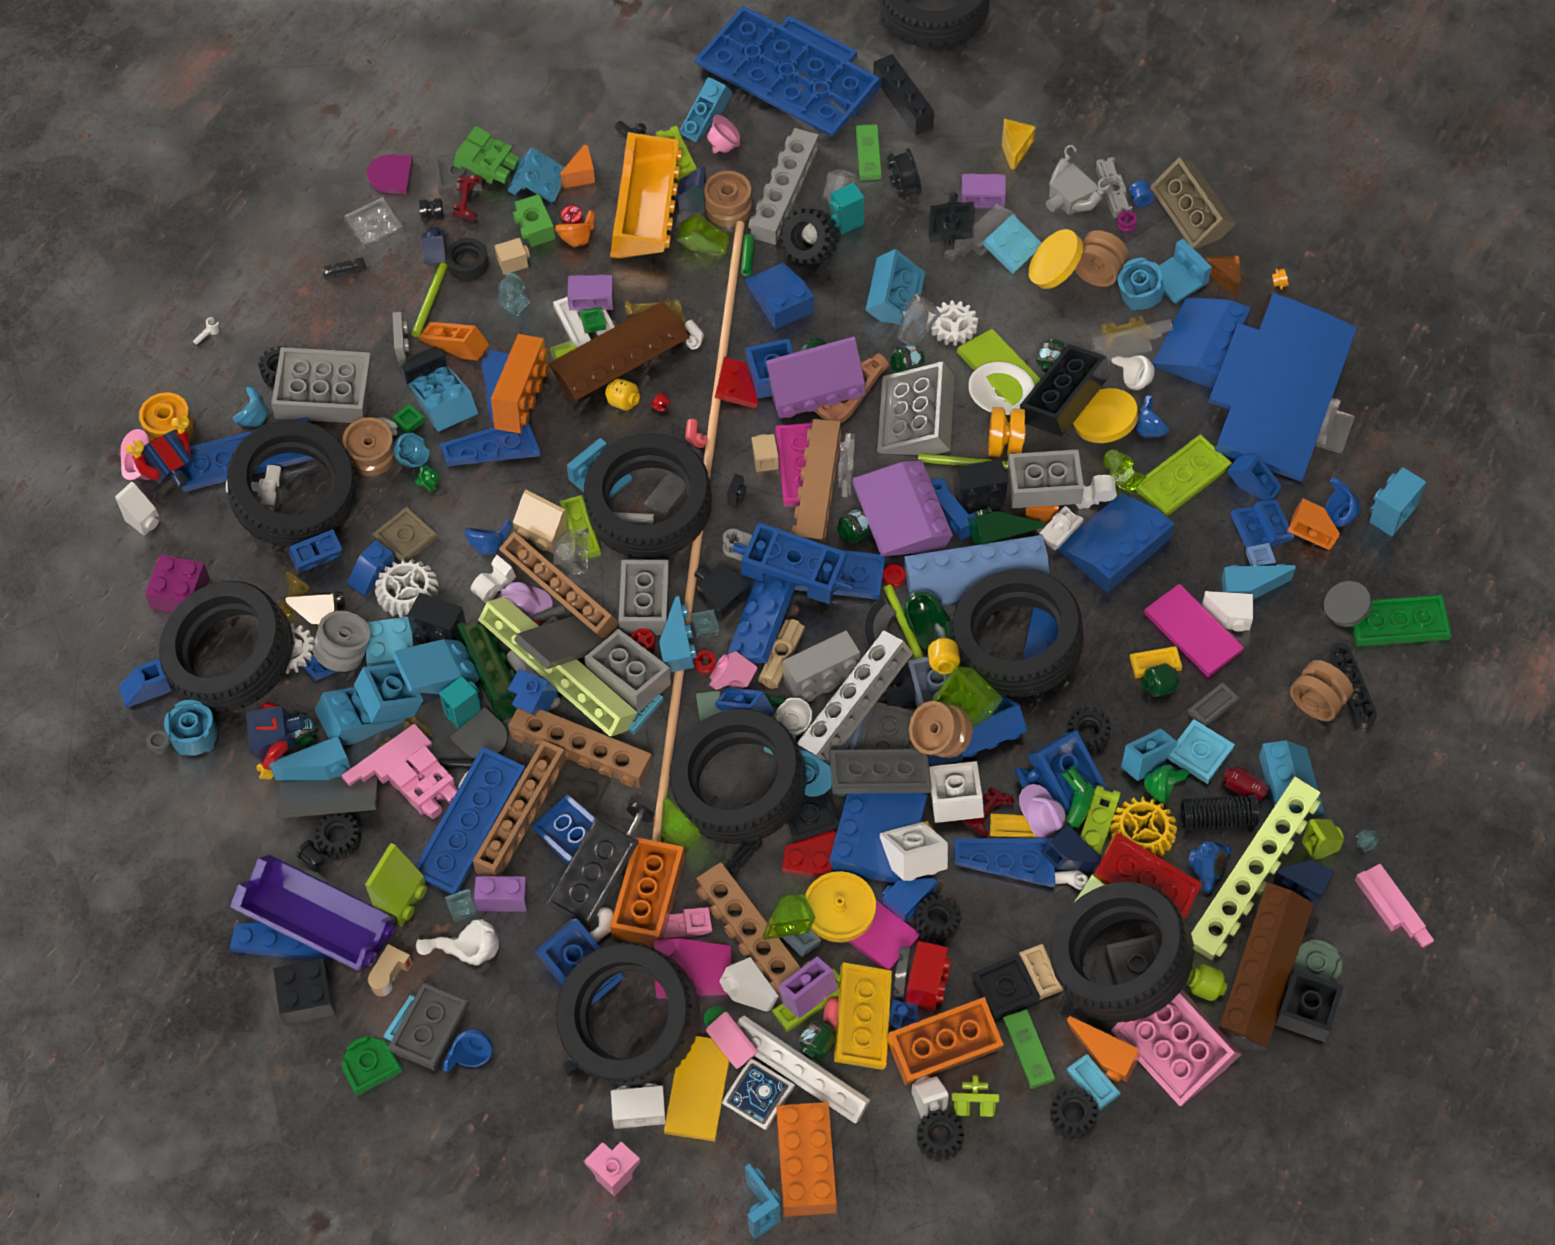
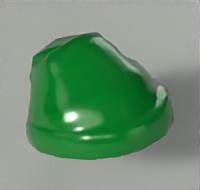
M1163 765L1145 776L1144 787L1155 801L1163 802L1164 805L1170 798L1174 783L1185 780L1190 772L1187 769L1174 771L1171 765Z

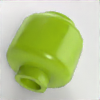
M1202 964L1198 968L1194 967L1188 978V986L1191 993L1208 1001L1216 1000L1219 995L1223 996L1227 990L1228 983L1225 981L1223 971L1206 964Z

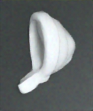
M1143 355L1133 357L1116 356L1111 359L1112 363L1123 367L1124 383L1129 389L1136 391L1143 389L1151 383L1155 375L1153 364Z

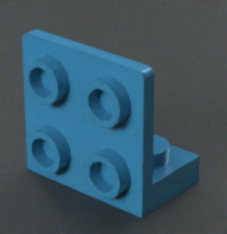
M532 147L521 158L507 191L515 195L520 189L528 188L553 203L562 186L560 173L565 167Z
M1184 239L1176 242L1174 256L1159 265L1163 276L1164 294L1176 304L1209 283L1212 266Z
M601 438L567 464L569 480L583 493L585 478L592 462L607 448V443ZM630 474L622 477L613 486L609 493V499L632 481Z
M748 1164L745 1166L746 1183L760 1201L747 1214L749 1232L756 1239L781 1221L780 1211L782 1209L779 1204L781 1199L774 1189L769 1190L764 1184L766 1179L758 1168L753 1169Z

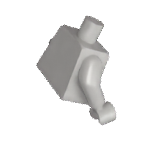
M1068 145L1065 148V158L1061 157L1050 179V199L1046 201V206L1051 212L1059 208L1069 215L1076 212L1091 211L1102 200L1104 193L1110 194L1113 191V185L1108 184L1109 180L1107 178L1100 179L1097 185L1069 161L1071 156L1068 154V149L1072 147L1077 152L1074 145Z

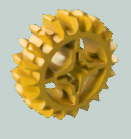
M1144 796L1140 802H1137L1133 797L1130 804L1125 801L1122 803V808L1118 807L1115 810V815H1113L1112 824L1109 829L1113 833L1111 839L1118 832L1162 858L1165 851L1171 849V844L1176 839L1174 835L1177 832V827L1174 825L1175 817H1170V809L1163 810V802L1155 805L1154 798L1149 803L1146 802ZM1154 821L1160 825L1163 835L1154 826ZM1124 824L1133 833L1132 838L1127 835Z

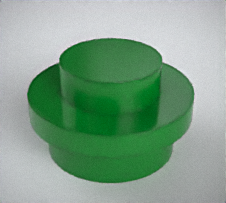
M719 1006L709 1008L704 1015L705 1026L708 1027L726 1010Z

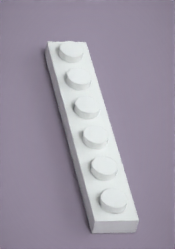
M746 1016L739 1019L737 1025L758 1050L754 1056L822 1102H828L831 1108L855 1124L860 1121L870 1099Z

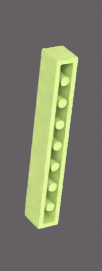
M506 597L486 603L478 621L545 680L549 681L562 695L610 737L628 731L637 711L577 659L546 669L514 641L517 633L539 626Z

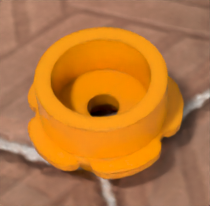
M1275 269L1276 273L1272 274L1275 287L1280 286V289L1283 290L1282 287L1289 286L1285 269Z

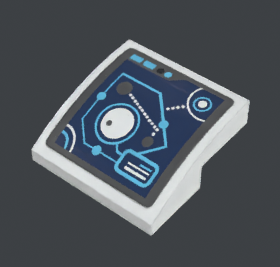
M751 1058L735 1080L722 1104L761 1128L768 1130L777 1114L776 1106L785 1104L795 1084Z

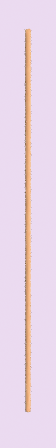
M737 221L707 443L703 461L708 471L709 480L711 477L721 399L714 398L722 361L724 357H727L745 226V223L742 221ZM703 530L692 542L684 599L689 618L684 619L685 625H691L697 581L694 574L699 566ZM684 670L674 672L652 841L661 842L670 780L669 772L674 751Z

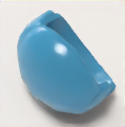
M406 433L396 439L394 456L400 464L408 468L420 467L428 461L430 449L426 448L424 438L414 433Z

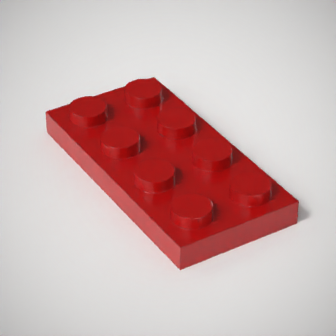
M1118 832L1113 835L1093 874L1094 877L1106 884L1138 882L1146 886H1152L1172 900L1184 919L1202 885L1198 880Z

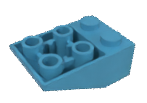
M449 366L440 367L433 373L417 377L413 382L408 383L429 422L437 432L478 414L470 390Z
M355 687L323 692L315 708L328 738L331 739L338 736L342 746L358 743L405 721L404 718L371 723Z

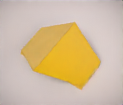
M1004 118L1002 148L1010 169L1015 170L1034 142L1036 127Z

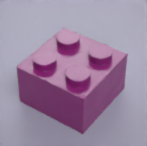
M159 555L145 591V597L150 608L173 612L189 595L205 587L209 580L205 564Z

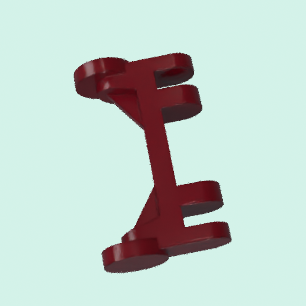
M476 175L458 177L457 182L461 184H457L456 190L462 192L461 204H454L453 210L460 212H453L452 217L477 220V214L470 211L468 201L470 190L482 183V177Z
M992 787L988 789L989 794L985 793L982 797L987 803L983 808L984 817L971 820L965 819L963 821L967 827L974 830L982 838H987L989 835L984 827V820L994 807L1001 804L1013 805L1015 802L1009 794L1001 793Z

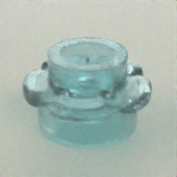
M1368 829L1361 831L1356 836V847L1361 848L1364 852L1374 848L1379 842L1376 831H1369Z

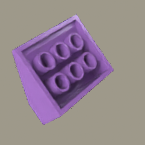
M855 337L766 361L771 394L779 419L793 417L798 413L814 411L824 405L832 406L841 401L858 399L866 395Z
M923 461L900 462L853 478L852 483L881 556L929 553L944 550L953 535Z

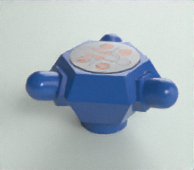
M1204 842L1199 848H1194L1189 856V865L1201 877L1203 890L1206 893L1214 891V883L1222 878L1228 865L1227 857L1232 853V849L1227 845L1223 846L1222 843Z

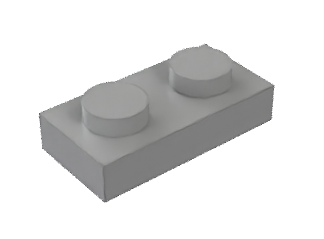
M394 312V349L398 362L406 359V352H410L409 340L405 338V334L409 333L407 320L403 321L402 313Z

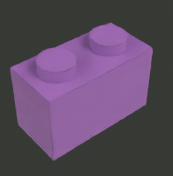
M962 174V203L974 202L975 208L1004 209L1006 196L1005 175Z
M612 275L568 276L567 298L569 310H587L601 307L602 310H613L614 286Z
M476 876L474 901L477 911L527 912L528 885L526 877Z
M818 957L814 958L778 986L783 1005L797 1018H801L838 989L834 971Z

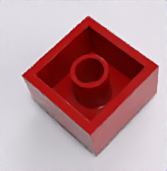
M918 941L907 986L906 1003L917 1005L919 1010L936 1013L937 1005L943 1004L946 982H948L951 968V957H947L948 947Z

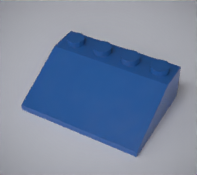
M1186 298L1152 363L1153 366L1213 389L1238 323L1247 325L1251 308L1232 300Z
M1121 493L1074 532L1057 550L1108 593L1172 538L1175 524L1158 509Z
M923 793L847 794L829 860L833 871L848 872L860 878L892 883L902 880L891 869L880 839V833L922 822L928 798L927 795Z

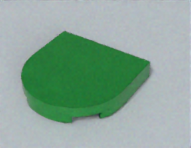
M365 1036L354 1040L347 1047L342 1060V1068L356 1097L402 1073V1069L394 1054L388 1050L389 1045L383 1040Z

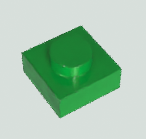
M601 307L579 311L584 334L606 330Z
M411 404L405 406L392 417L393 421L405 433L413 432L425 422L424 416Z

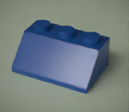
M997 695L970 706L972 714L970 719L973 729L971 742L960 755L962 758H970L975 756L980 750L985 748L992 749L1004 740H1014L1020 737L1021 733L1027 731L1020 705L1007 696Z

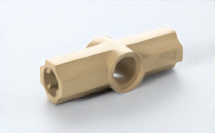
M794 619L785 620L774 643L768 662L765 663L759 676V682L770 689L778 688L783 678V660L793 656L805 630V627L799 621ZM780 652L786 653L785 655H778Z

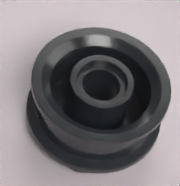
M907 148L905 153L895 156L893 153H890L888 157H885L887 167L892 172L889 180L892 188H895L897 198L903 200L905 195L916 192L918 195L922 194L918 169L910 149Z

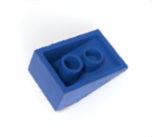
M784 263L744 280L775 329L814 312L813 294L805 282Z
M1077 730L1064 733L1026 755L1032 767L1040 771L1041 775L1038 778L1055 800L1062 805L1066 814L1072 805L1074 790L1065 777L1062 776V773L1067 769L1070 770V767L1075 765L1085 782L1092 783L1094 790H1096L1097 785L1105 787L1104 790L1109 791Z
M566 794L531 828L568 864L593 822L594 817Z
M571 919L535 949L534 953L563 985L566 977L569 976L570 971L575 968V965L582 958L587 957L589 953L600 948V946L578 919ZM619 973L607 980L597 991L591 1005L621 981L624 976Z

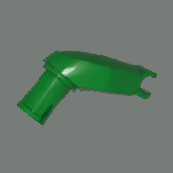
M1075 765L1070 767V770L1067 769L1062 773V776L1065 777L1074 790L1072 805L1065 817V820L1068 822L1067 825L1072 830L1074 826L1079 828L1091 808L1095 794L1092 783L1085 782Z

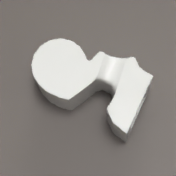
M1111 475L1094 476L1091 485L1084 486L1082 504H1076L1078 509H1088L1093 504L1098 505L1099 501L1106 502L1116 498L1115 478Z
M496 555L491 564L493 572L491 574L481 573L471 585V592L480 597L484 603L491 601L498 591L502 592V589L511 584L516 578L512 567L498 555Z

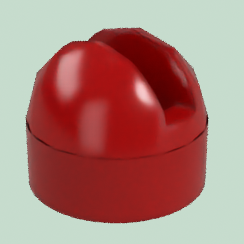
M659 392L652 401L651 407L659 412H664L667 410L664 405L670 406V399L664 393Z

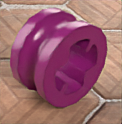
M1127 210L1119 213L1117 228L1125 233L1132 232L1136 228V214Z

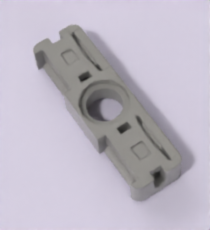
M1107 158V161L1103 159L1097 160L1096 172L1099 180L1107 178L1109 180L1108 184L1117 185L1120 188L1119 190L1112 191L1110 194H1105L1113 218H1118L1119 213L1122 211L1132 212V206H1129L1126 200L1127 190L1121 174L1117 175L1114 166L1115 158Z

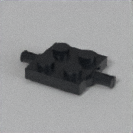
M954 192V196L952 193L949 194L948 203L932 205L929 225L930 242L946 241L945 248L950 250L951 246V250L955 248V240L972 239L975 218L974 202H958V194Z

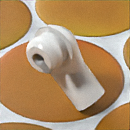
M689 320L684 325L685 329L691 334L689 340L686 339V344L690 349H698L702 344L704 333L693 320Z
M1078 870L1055 872V884L1068 883L1078 890H1082L1089 880L1085 874Z
M600 908L597 914L599 916V926L589 933L596 943L611 933L610 925L614 913L610 908Z

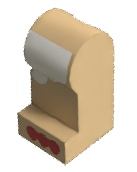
M389 944L387 945L368 976L370 988L376 996H386L391 992L393 988L392 982L400 970L408 971L413 964L410 955Z

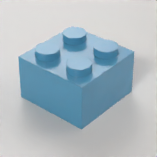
M1404 467L1397 474L1393 473L1389 477L1385 489L1380 488L1373 498L1375 502L1369 511L1372 513L1369 523L1391 537L1394 536L1418 507L1426 481Z
M396 663L363 667L354 683L371 723L414 717L423 702L420 693L409 692Z

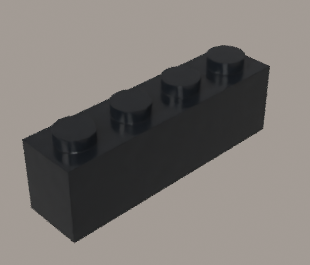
M890 54L874 61V75L880 78V88L914 135L933 128V108L894 55Z

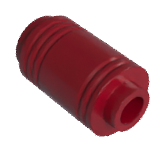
M1237 765L1234 769L1229 767L1222 779L1226 781L1225 787L1230 788V790L1241 796L1246 795L1247 797V795L1255 794L1259 803H1261L1270 787L1266 785V781Z

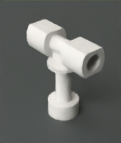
M268 465L265 479L260 478L259 483L251 482L252 491L258 492V496L261 497L260 504L275 512L277 492L275 490L280 485L282 471L280 466ZM226 481V493H228L227 481Z

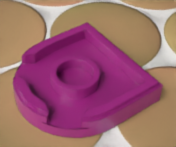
M383 155L374 159L367 168L368 182L378 192L407 194L413 157L407 155Z

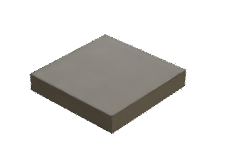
M407 506L372 533L373 539L392 551L394 558L400 564L402 558L408 563L438 538L437 534Z

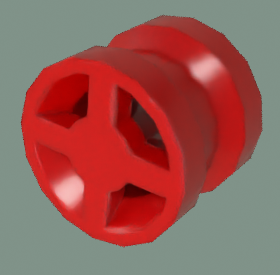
M645 628L634 631L631 639L638 644H644L642 647L653 654L655 651L653 633Z

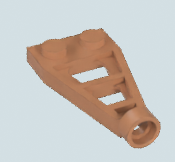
M879 353L873 358L860 363L863 375L868 378L865 381L866 394L879 375L889 367L886 358ZM865 395L858 399H849L846 403L839 402L832 406L824 405L823 407H818L814 412L824 420L840 421L842 424L853 414Z

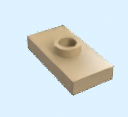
M1043 944L1019 952V957L1041 996L1040 999L1063 991L1062 986L1054 975L1051 960Z

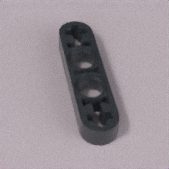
M1343 643L1334 644L1328 655L1329 662L1342 672L1350 671L1354 674L1355 678L1350 680V682L1352 683L1353 690L1360 692L1363 695V699L1354 700L1350 697L1346 704L1354 723L1359 728L1368 729L1375 723L1377 717L1376 709L1351 649ZM1336 652H1339L1340 655H1344L1343 665H1341L1342 660L1340 656H1335ZM1362 706H1364L1363 712H1364L1365 716H1370V717H1369V720H1366L1365 717H1361V714H1362V709H1361V707H1362Z

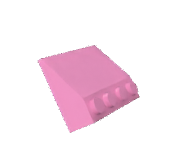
M1183 989L1173 1001L1155 1014L1136 1021L1120 1022L1111 1029L1119 1040L1139 1049L1140 1057L1138 1061L1179 1106H1183L1222 1074L1242 1054Z

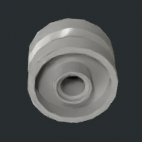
M348 611L328 613L321 619L313 644V654L317 661L328 669L342 672L356 669L363 661L371 636L370 628L365 620L357 614Z

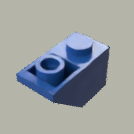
M159 659L137 666L119 686L126 708L172 691L162 671Z

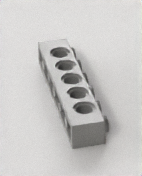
M794 128L792 135L787 136L784 152L781 151L778 157V166L773 168L771 181L765 185L763 191L764 197L758 201L756 214L751 216L748 227L751 229V234L754 235L756 240L776 245L782 232L780 227L785 225L783 221L789 216L819 149V134Z
M883 630L854 670L845 679L841 687L832 696L828 704L816 717L815 721L803 734L797 745L802 750L812 753L829 764V751L842 748L912 656L913 652L906 643Z

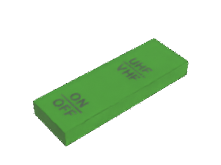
M877 124L856 125L860 180H880L881 164Z
M1028 1010L1003 1017L1004 1025L1030 1089L1054 1082V1074Z

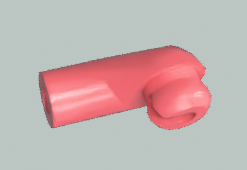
M689 419L686 425L685 439L695 448H703L707 443L706 435L702 437V433H697L698 421Z
M836 997L826 1001L823 1015L825 1023L831 1026L835 1032L838 998Z

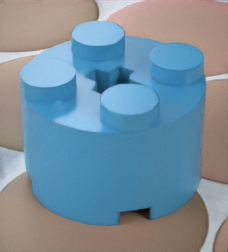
M1135 258L1124 264L1123 269L1118 275L1119 291L1123 302L1131 310L1148 309L1160 303L1164 294L1162 271L1158 264L1147 261L1146 258Z
M190 699L178 702L174 705L175 708L166 714L164 719V728L168 737L171 738L172 746L181 755L193 756L211 751L218 736V727L211 710L196 700Z

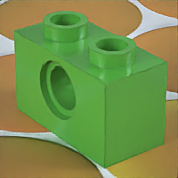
M539 194L515 202L516 211L513 212L516 224H521V235L524 240H528L530 247L555 240L554 226Z

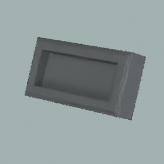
M1222 682L1190 707L1187 714L1208 727L1238 703L1239 697Z

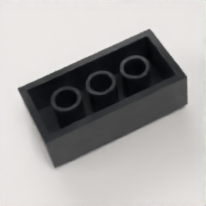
M1068 344L1020 404V409H1025V424L1063 437L1111 376L1107 357Z

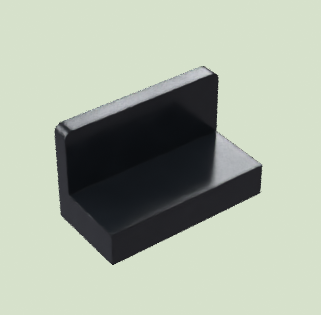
M436 346L396 363L406 384L413 382L417 377L429 375L440 367H447L443 350L438 349Z

